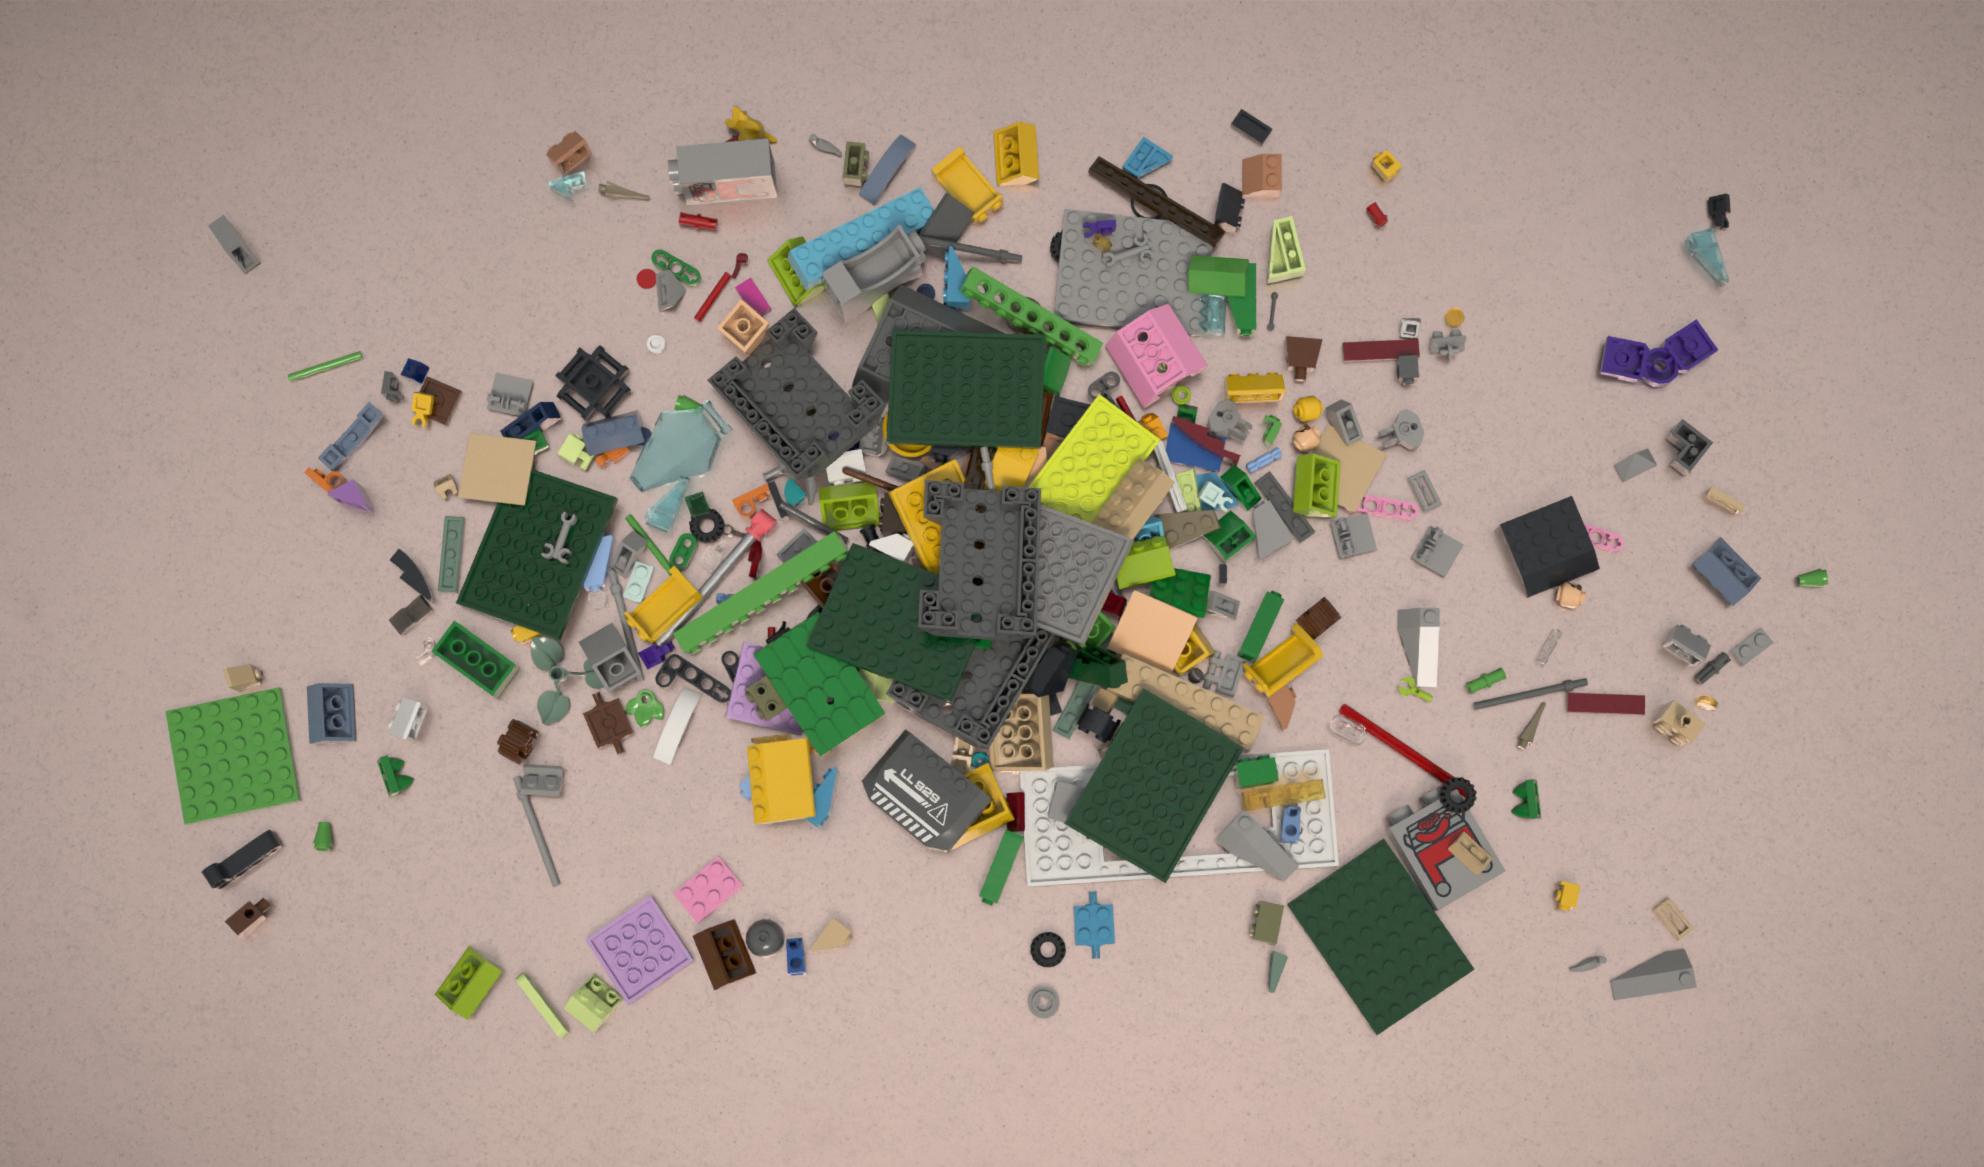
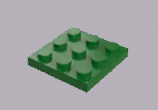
M1174 568L1175 576L1151 581L1149 596L1194 616L1205 618L1211 575Z

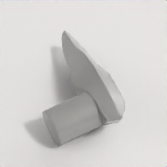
M816 134L810 135V143L819 150L832 152L839 156L842 154L830 142L818 138Z
M815 476L805 478L808 504H812L815 497Z
M1605 956L1587 958L1578 965L1570 967V971L1592 970L1601 964H1605L1607 958Z

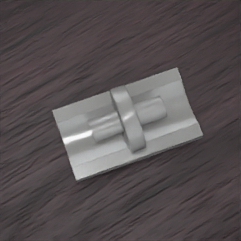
M1459 329L1450 331L1449 337H1443L1441 331H1434L1431 338L1430 354L1440 353V355H1446L1448 360H1452L1453 354H1459V351L1465 350L1466 335L1462 336Z

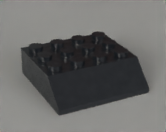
M1572 496L1504 522L1498 527L1527 598L1600 569L1594 546Z

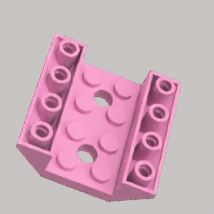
M1169 304L1151 309L1118 330L1105 345L1144 408L1160 399V393L1189 374L1193 377L1208 367ZM1146 332L1148 339L1145 342H1140L1139 335ZM1161 364H1167L1168 366L1165 373L1158 372V367Z

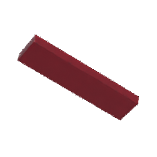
M1419 339L1342 343L1343 362L1397 360L1398 356L1418 355V359L1420 358Z
M1567 693L1566 712L1645 715V695Z

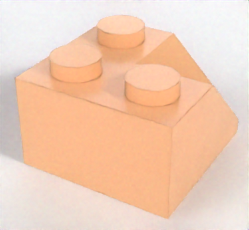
M740 299L717 329L745 353L751 355L762 342L770 323L751 305Z

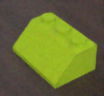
M803 236L788 239L767 259L794 307L803 304L825 290L823 282L806 291L787 259L790 250L806 243Z
M1314 453L1297 456L1294 513L1315 517H1337L1341 461Z
M863 482L819 487L822 522L826 526L834 530L861 528L872 524L879 526L880 512L877 487L875 485Z
M1165 535L1136 541L1132 544L1116 578L1119 589L1175 576Z
M468 946L434 995L451 1011L468 1020L476 1011L482 999L487 995L494 982L497 981L502 970L482 954Z

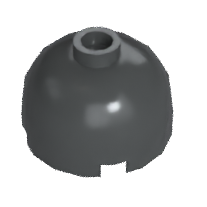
M770 919L755 921L746 933L748 949L753 955L760 958H770L777 955L784 945L785 935L783 929L778 923Z

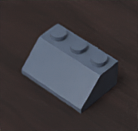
M638 410L585 423L581 428L584 444L589 456L645 442Z
M1722 537L1715 541L1693 563L1696 570L1703 574L1709 580L1711 586L1717 588L1724 599L1733 606L1745 597L1761 579Z
M317 683L307 686L309 744L356 741L353 684Z

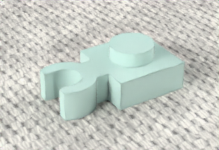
M1210 481L1205 483L1197 496L1211 507L1215 508L1218 505V508L1225 512L1228 509L1224 507V502L1233 503L1231 498L1222 497L1225 491Z

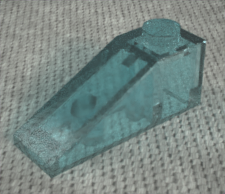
M1713 228L1691 233L1686 240L1688 251H1691L1692 257L1721 287L1725 286L1729 282V278Z
M685 477L681 479L651 508H648L645 519H647L646 525L666 533L671 531L691 478Z

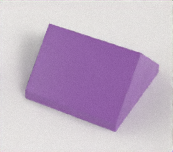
M354 479L328 493V496L338 503L370 513L374 511L363 487Z

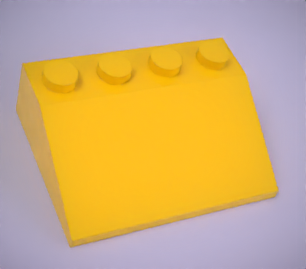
M808 738L747 746L754 824H771L816 817Z
M989 763L963 774L985 792L992 801L951 850L1015 820Z

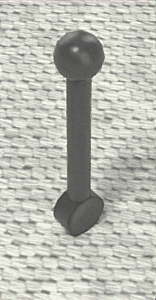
M1276 292L1271 294L1270 323L1267 325L1269 331H1273L1275 328L1273 321L1276 299L1278 298V293Z

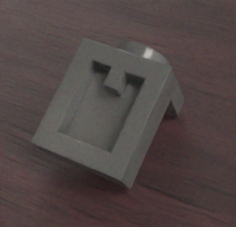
M384 371L381 394L389 401L403 399L404 395L401 392L393 391L397 388L398 379L393 372Z

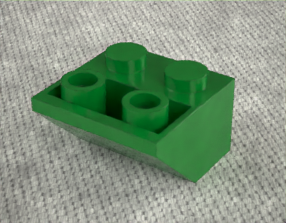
M1050 347L1048 352L1045 351L1043 391L1060 397L1071 364V357L1053 347Z
M1231 510L1219 519L1220 529L1202 536L1224 564L1251 544L1256 538V535L1247 524Z

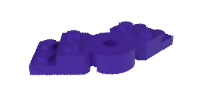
M1697 319L1667 338L1662 343L1661 348H1653L1651 350L1646 343L1607 336L1600 374L1617 377L1618 380L1633 383L1643 379L1650 386L1663 387L1671 383L1678 373L1685 374L1716 353L1718 348ZM1655 364H1661L1663 366V371H1659L1656 368Z

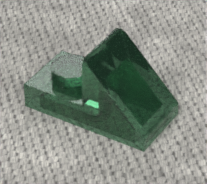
M702 491L684 497L693 519L710 514L705 492Z

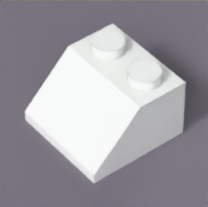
M862 449L845 452L826 468L830 485H845L846 482L851 481L853 484L864 482L842 472L844 467H849L867 474Z
M899 534L873 540L869 544L871 550L908 563L915 550L912 541L906 534H902V536Z
M403 697L402 701H399L396 706L397 714L395 719H392L389 724V734L415 743L429 707Z

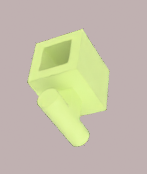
M575 433L573 436L568 435L557 454L573 465L578 458L583 460L579 467L585 471L595 456H589L588 453L582 451L585 447L583 438Z

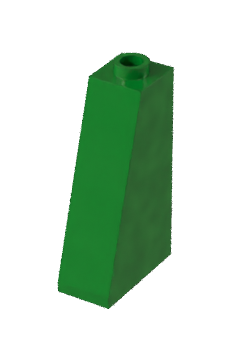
M1249 263L1246 297L1225 296L1235 333L1243 337L1252 336L1256 332V263Z
M1275 591L1266 592L1237 653L1238 657L1246 659L1253 664L1258 659L1285 600L1281 598L1282 595Z
M1005 830L980 892L981 902L991 906L993 903L998 904L1024 840L1023 836Z

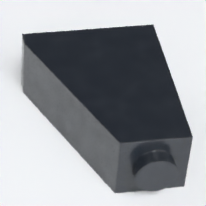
M1067 642L1053 644L1028 680L1025 688L1038 698L1064 691L1078 651Z

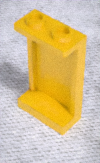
M961 146L931 169L933 177L945 191L974 212L970 219L974 224L983 222L989 216L988 213L992 210H998L1003 205L1004 196L994 189L968 159Z
M675 566L669 570L672 575L631 613L628 611L624 612L627 617L625 621L632 628L636 627L639 630L637 635L644 642L648 640L653 644L703 598L699 591Z
M1297 623L1291 627L1294 634L1250 667L1246 662L1242 664L1245 669L1243 674L1249 682L1253 680L1254 686L1259 693L1264 692L1267 697H1270L1323 657L1319 645Z

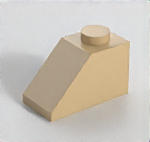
M252 664L223 669L228 687L238 692L261 684V672L258 667Z
M832 918L810 950L812 952L842 948L843 945L847 947L853 938L851 936L852 931Z

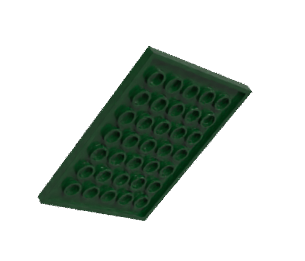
M892 330L886 443L1041 449L1046 335Z
M532 469L525 506L497 503L456 604L561 641L618 498ZM563 512L568 514L567 520H570L573 514L577 516V522L570 526L563 548H567L572 552V554L566 553L563 555V559H566L569 562L568 564H563L554 558L545 559L541 555L542 553H550V549L545 547L546 543L555 547L564 523L561 519Z
M852 543L847 558H845L808 641L807 648L951 703L978 639L935 636L919 629L920 590L938 591L939 575ZM979 615L971 616V620L974 623L982 621Z
M1142 688L1064 824L1166 883L1244 747Z
M1384 838L1287 904L1376 1035H1379L1475 970Z

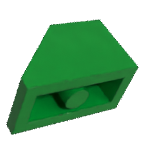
M1233 465L1220 476L1231 494L1247 511L1262 499L1248 475L1237 466Z

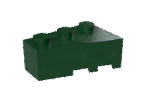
M1095 644L1076 650L1078 654L1069 675L1070 679L1107 688H1119L1122 684L1128 682L1126 663L1123 659Z

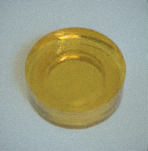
M1100 236L1095 237L1092 243L1096 248L1109 252L1112 247V243L1109 240Z
M1451 308L1445 314V323L1449 327L1457 328L1464 321V313L1458 308Z
M1700 696L1697 705L1714 711L1717 708L1718 702L1711 697Z

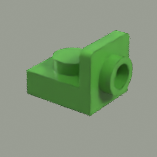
M1265 415L1263 423L1272 428L1267 427L1263 435L1266 438L1264 444L1271 447L1282 423L1279 418L1273 415Z

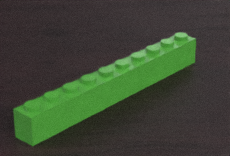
M834 531L677 630L673 635L683 652L693 655L702 649L701 646L705 643L711 644L716 641L719 634H727L734 629L733 626L738 622L742 624L750 619L749 615L754 612L758 614L765 610V605L772 602L774 604L782 599L781 595L788 592L789 594L797 590L798 584L803 581L807 583L814 579V574L817 572L823 573L831 568L830 564L833 562L839 563L847 558L846 554H848L849 549L839 533Z

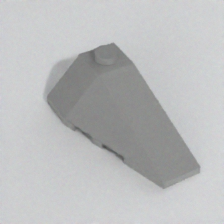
M1440 608L1398 610V632L1410 663L1409 666L1415 679L1416 687L1436 688Z
M1245 810L1216 838L1229 853L1284 881L1299 867Z
M1685 949L1663 952L1610 981L1614 1000L1697 988L1694 970Z

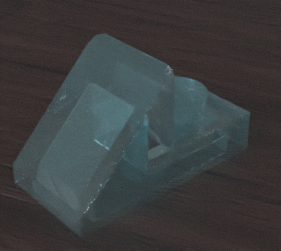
M582 171L547 183L552 192L574 202L570 189H580L585 184H588V181Z

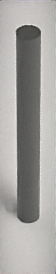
M781 501L779 508L827 535L835 531L786 502ZM839 533L846 544L849 538Z

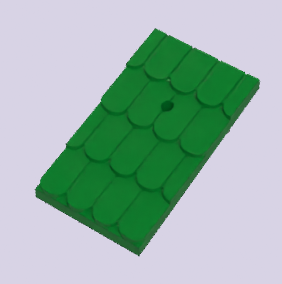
M817 611L753 653V655L819 756H822L884 715L885 711L855 666L807 648L808 641L820 617ZM832 697V701L827 703V698Z

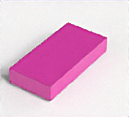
M751 278L735 287L742 300L751 305L761 315L772 310Z

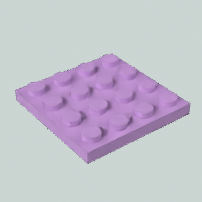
M743 642L725 717L801 736L802 728L788 708L769 721L761 720L755 712L757 708L754 703L750 704L745 697L746 691L744 689L763 676H766L753 655L763 646Z
M651 895L585 939L627 1005H630L694 961Z

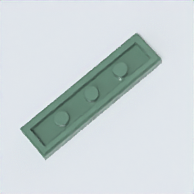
M445 516L438 592L458 593L465 524L464 517Z

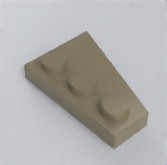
M1215 510L1154 514L1156 518L1162 520L1163 531L1169 550L1221 528Z

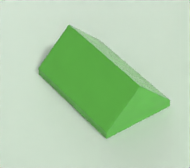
M1192 255L1188 270L1189 293L1246 297L1249 259Z

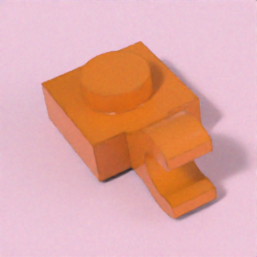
M627 447L605 452L598 456L595 461L602 468L610 460L614 463L618 462L629 450Z

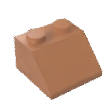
M576 131L565 135L562 139L563 141L558 145L550 147L546 154L549 161L562 176L592 153L585 139Z
M1260 154L1242 159V196L1280 197L1282 191V154Z

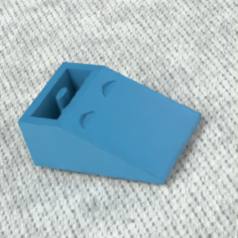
M949 246V252H945V268H948V270H944V286H947V289H943V304L957 311L970 312V299L963 296L962 292L958 290L966 274L953 247Z
M836 767L833 769L829 768L823 775L824 781L821 785L817 783L813 788L816 817L805 819L819 830L832 814L839 777V770Z

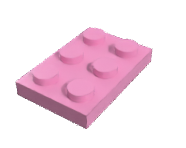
M718 856L673 894L697 924H699L739 891L743 885Z

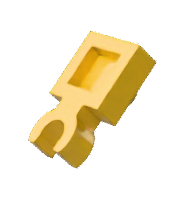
M414 392L411 411L416 412V415L412 419L413 425L418 424V419L422 420V427L428 425L426 414H432L434 395Z

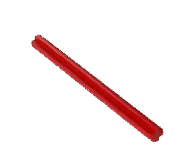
M1343 704L1339 709L1340 714L1441 782L1445 783L1449 779L1454 778V776L1347 704ZM1461 788L1453 789H1457L1458 792L1465 797V792Z

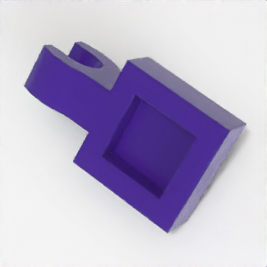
M1116 219L1084 223L1082 227L1091 230L1090 233H1084V238H1091L1094 233H1101L1102 236L1111 235L1116 230Z
M671 641L660 648L655 643L638 654L648 670L666 660L663 654L675 647Z

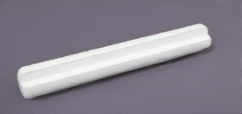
M1160 440L1153 451L1160 469L1175 482L1169 490L1177 513L1187 510L1163 442Z

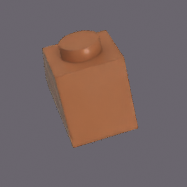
M1288 685L1283 686L1270 697L1265 696L1282 731L1288 728L1296 703L1295 698H1297L1293 688H1289Z

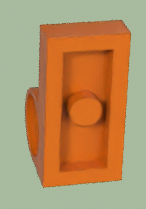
M308 467L304 472L328 493L347 483V479L339 472H330L324 479L325 474L317 468L313 470ZM340 478V483L337 486H333L334 479Z
M764 484L732 499L740 516L743 519L750 520L757 513L754 502L766 500L771 492L767 484ZM750 505L752 506L751 512L743 513V507Z

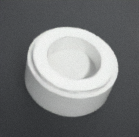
M654 334L647 339L646 345L651 353L660 354L665 350L666 342L661 335Z

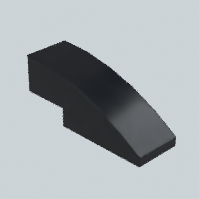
M398 549L390 561L404 571L399 578L431 603H434L435 598L427 578L418 565L405 552Z

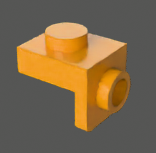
M1147 413L1137 421V423L1160 440L1168 436L1159 417L1154 413Z

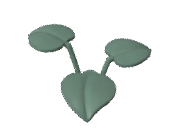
M534 636L531 642L533 663L537 668L544 671L551 667L549 677L555 681L554 685L557 693L546 691L538 698V712L542 723L547 725L562 719L569 710V699L564 695H560L559 683L566 681L568 675L585 676L587 685L595 689H600L604 686L588 660L583 665L585 672L567 671L555 663L562 658L561 645L554 639Z

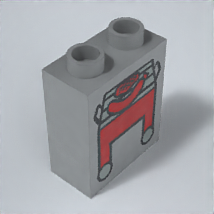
M768 138L676 146L677 159L668 160L670 183H673L675 194H684L688 205L778 198L775 161Z
M1442 785L1421 796L1427 806L1413 813L1410 806L1406 805L1388 815L1393 825L1384 830L1417 887L1434 911L1440 910L1506 871L1470 810L1463 813L1449 812L1440 803L1439 793L1441 792L1440 788ZM1457 789L1451 791L1450 796L1454 802L1461 803L1464 801ZM1463 831L1493 858L1479 875H1475L1448 850L1450 845Z

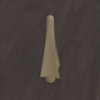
M608 181L607 185L599 184L598 191L605 192V197L650 199L647 195L628 190Z
M1545 702L1541 703L1538 711L1519 736L1518 740H1520L1518 747L1525 750L1527 745L1530 746V743H1533L1539 720L1546 706Z

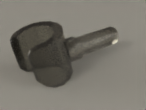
M730 524L725 525L727 528H731L730 533L723 532L727 537L739 536L743 538L746 535L735 530Z

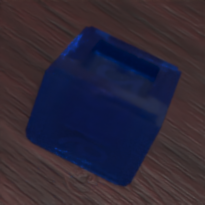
M408 358L401 376L422 384L429 367L422 362Z

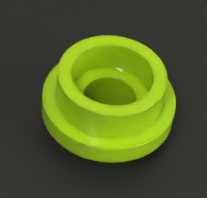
M1178 386L1173 390L1172 398L1175 403L1184 405L1190 401L1191 392L1186 386ZM1184 393L1185 397L1181 399L1178 397V394Z

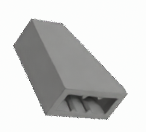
M224 215L208 225L226 253L244 273L260 263Z
M1264 500L1257 503L1252 512L1259 561H1262L1294 540L1270 500L1266 503Z

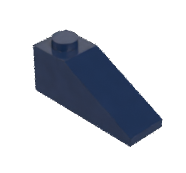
M539 402L500 430L503 437L521 439L539 429L543 431L560 420L561 416L554 402Z

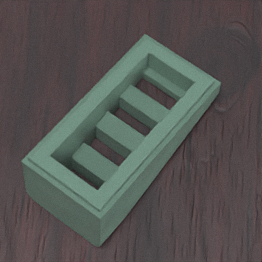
M1276 951L1271 953L1268 992L1275 993L1288 959L1286 955Z

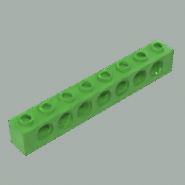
M974 266L967 272L958 289L966 298H973L983 308H990L995 311L997 316L1007 318L1014 326L1027 330L1028 334L1046 335V345L1058 348L1060 352L1075 358L1077 363L1083 366H1089L1095 361L1103 345V342ZM978 286H982L985 293H981L978 290ZM994 295L1000 297L1001 303L995 301ZM1011 305L1017 308V312L1011 310ZM1027 314L1033 317V322L1027 319ZM1043 324L1049 326V332L1044 329ZM1060 333L1066 337V341L1060 339ZM1076 343L1081 345L1082 351L1076 348Z

